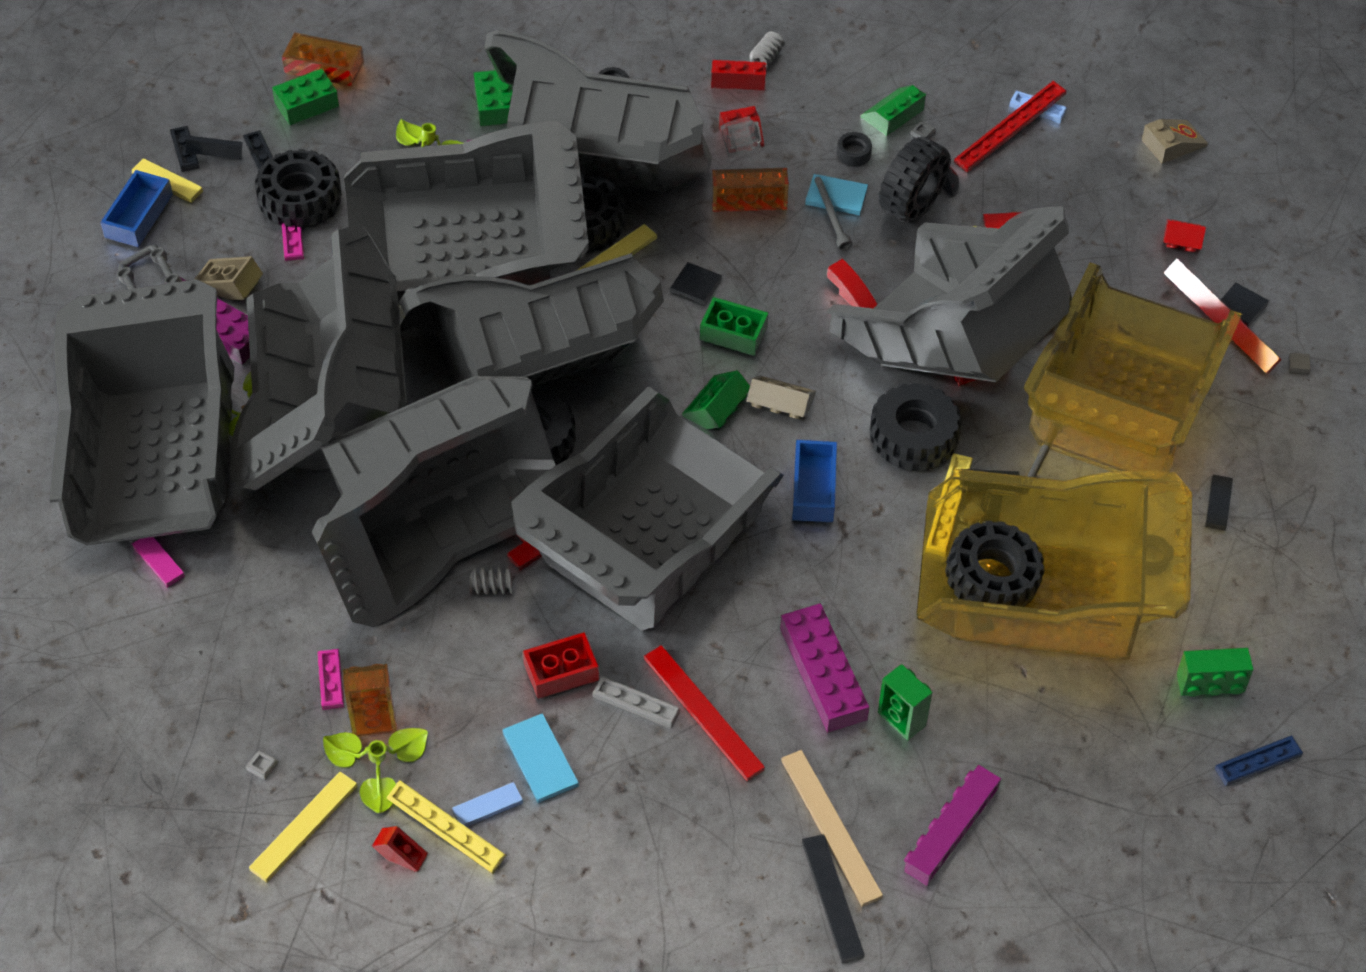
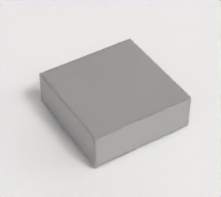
M258 750L247 764L246 769L265 780L278 762L277 759Z

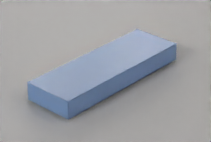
M1016 90L1009 107L1018 109L1033 96ZM1055 103L1039 117L1061 123L1067 107Z
M514 782L452 807V811L456 820L468 827L523 804V799Z

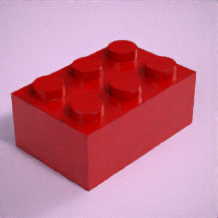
M585 632L523 650L524 666L537 699L599 680V667Z

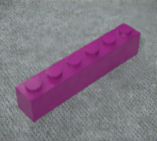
M980 765L974 771L970 770L967 773L963 786H958L955 789L952 801L950 803L946 802L943 805L940 817L938 819L934 818L931 821L928 833L926 835L922 834L919 837L916 849L914 851L910 850L904 859L906 863L904 872L928 886L999 789L1001 778Z

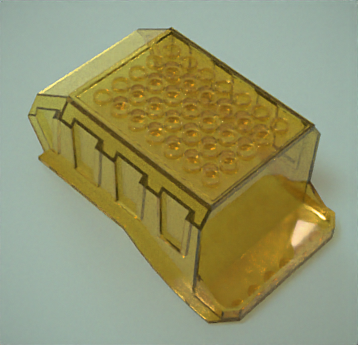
M1089 262L1069 304V313L1062 318L1055 335L1040 354L1024 385V390L1029 395L1028 405L1032 409L1029 425L1030 432L1039 446L1047 445L1050 450L1138 482L1153 486L1168 479L1177 450L1184 445L1199 409L1210 391L1242 314L1230 310L1227 319H1223L1220 323L1194 316L1110 287L1103 275L1101 266Z
M953 468V475L928 492L916 619L956 638V640L1123 660L1130 659L1140 624L1165 617L1177 619L1188 609L1191 599L1192 491L1173 472L1118 471L1061 481ZM984 521L1006 522L1007 525L1018 527L1020 531L1026 532L1031 537L1030 539L1036 542L1039 547L1038 551L1043 555L1045 571L1037 593L1030 603L1026 604L1025 607L957 598L954 594V589H951L948 584L945 568L952 544L962 530L970 528V525L975 523L982 524ZM992 559L978 561L986 572L994 576L1006 577L1011 575L1009 569L999 561Z

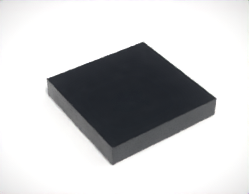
M687 262L670 287V292L705 305L722 280V275Z
M1237 282L1221 298V301L1248 327L1269 302L1268 299Z

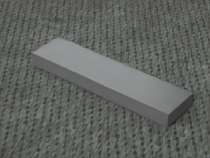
M603 676L593 691L594 698L670 729L680 713L679 707Z

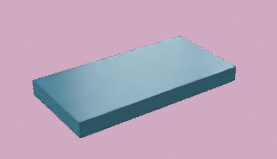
M543 713L502 729L503 735L538 803L579 786Z

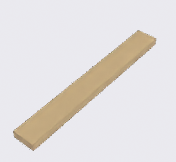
M799 750L782 757L781 762L821 834H824L828 847L861 906L864 907L882 899V892L803 751Z

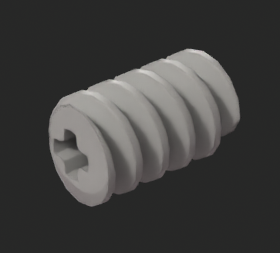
M774 31L767 32L751 51L750 61L766 62L767 68L782 50V47L785 46L783 37Z
M509 567L506 568L505 573H502L501 568H498L496 574H494L492 568L489 569L488 574L485 573L484 568H481L479 574L473 568L469 578L470 594H472L474 588L477 594L481 593L482 588L485 594H489L491 588L494 594H497L499 588L502 594L506 593L507 588L513 594V575Z

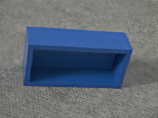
M135 170L100 222L104 238L139 247L173 195L170 179Z
M796 440L792 520L834 521L837 442Z

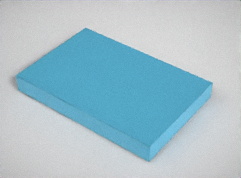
M817 174L813 175L805 205L826 209L815 183V178L819 176L822 178L835 211L860 216L868 184Z

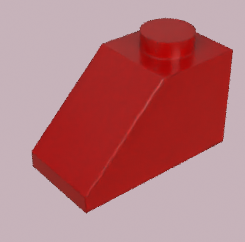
M398 826L382 828L372 844V847L385 859L414 872H418L428 855L427 851Z

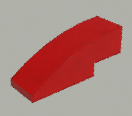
M843 258L828 267L827 278L839 288V295L851 306L873 309L878 305L867 286Z

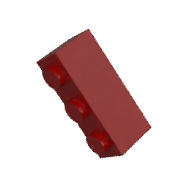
M712 60L711 88L765 90L766 62Z

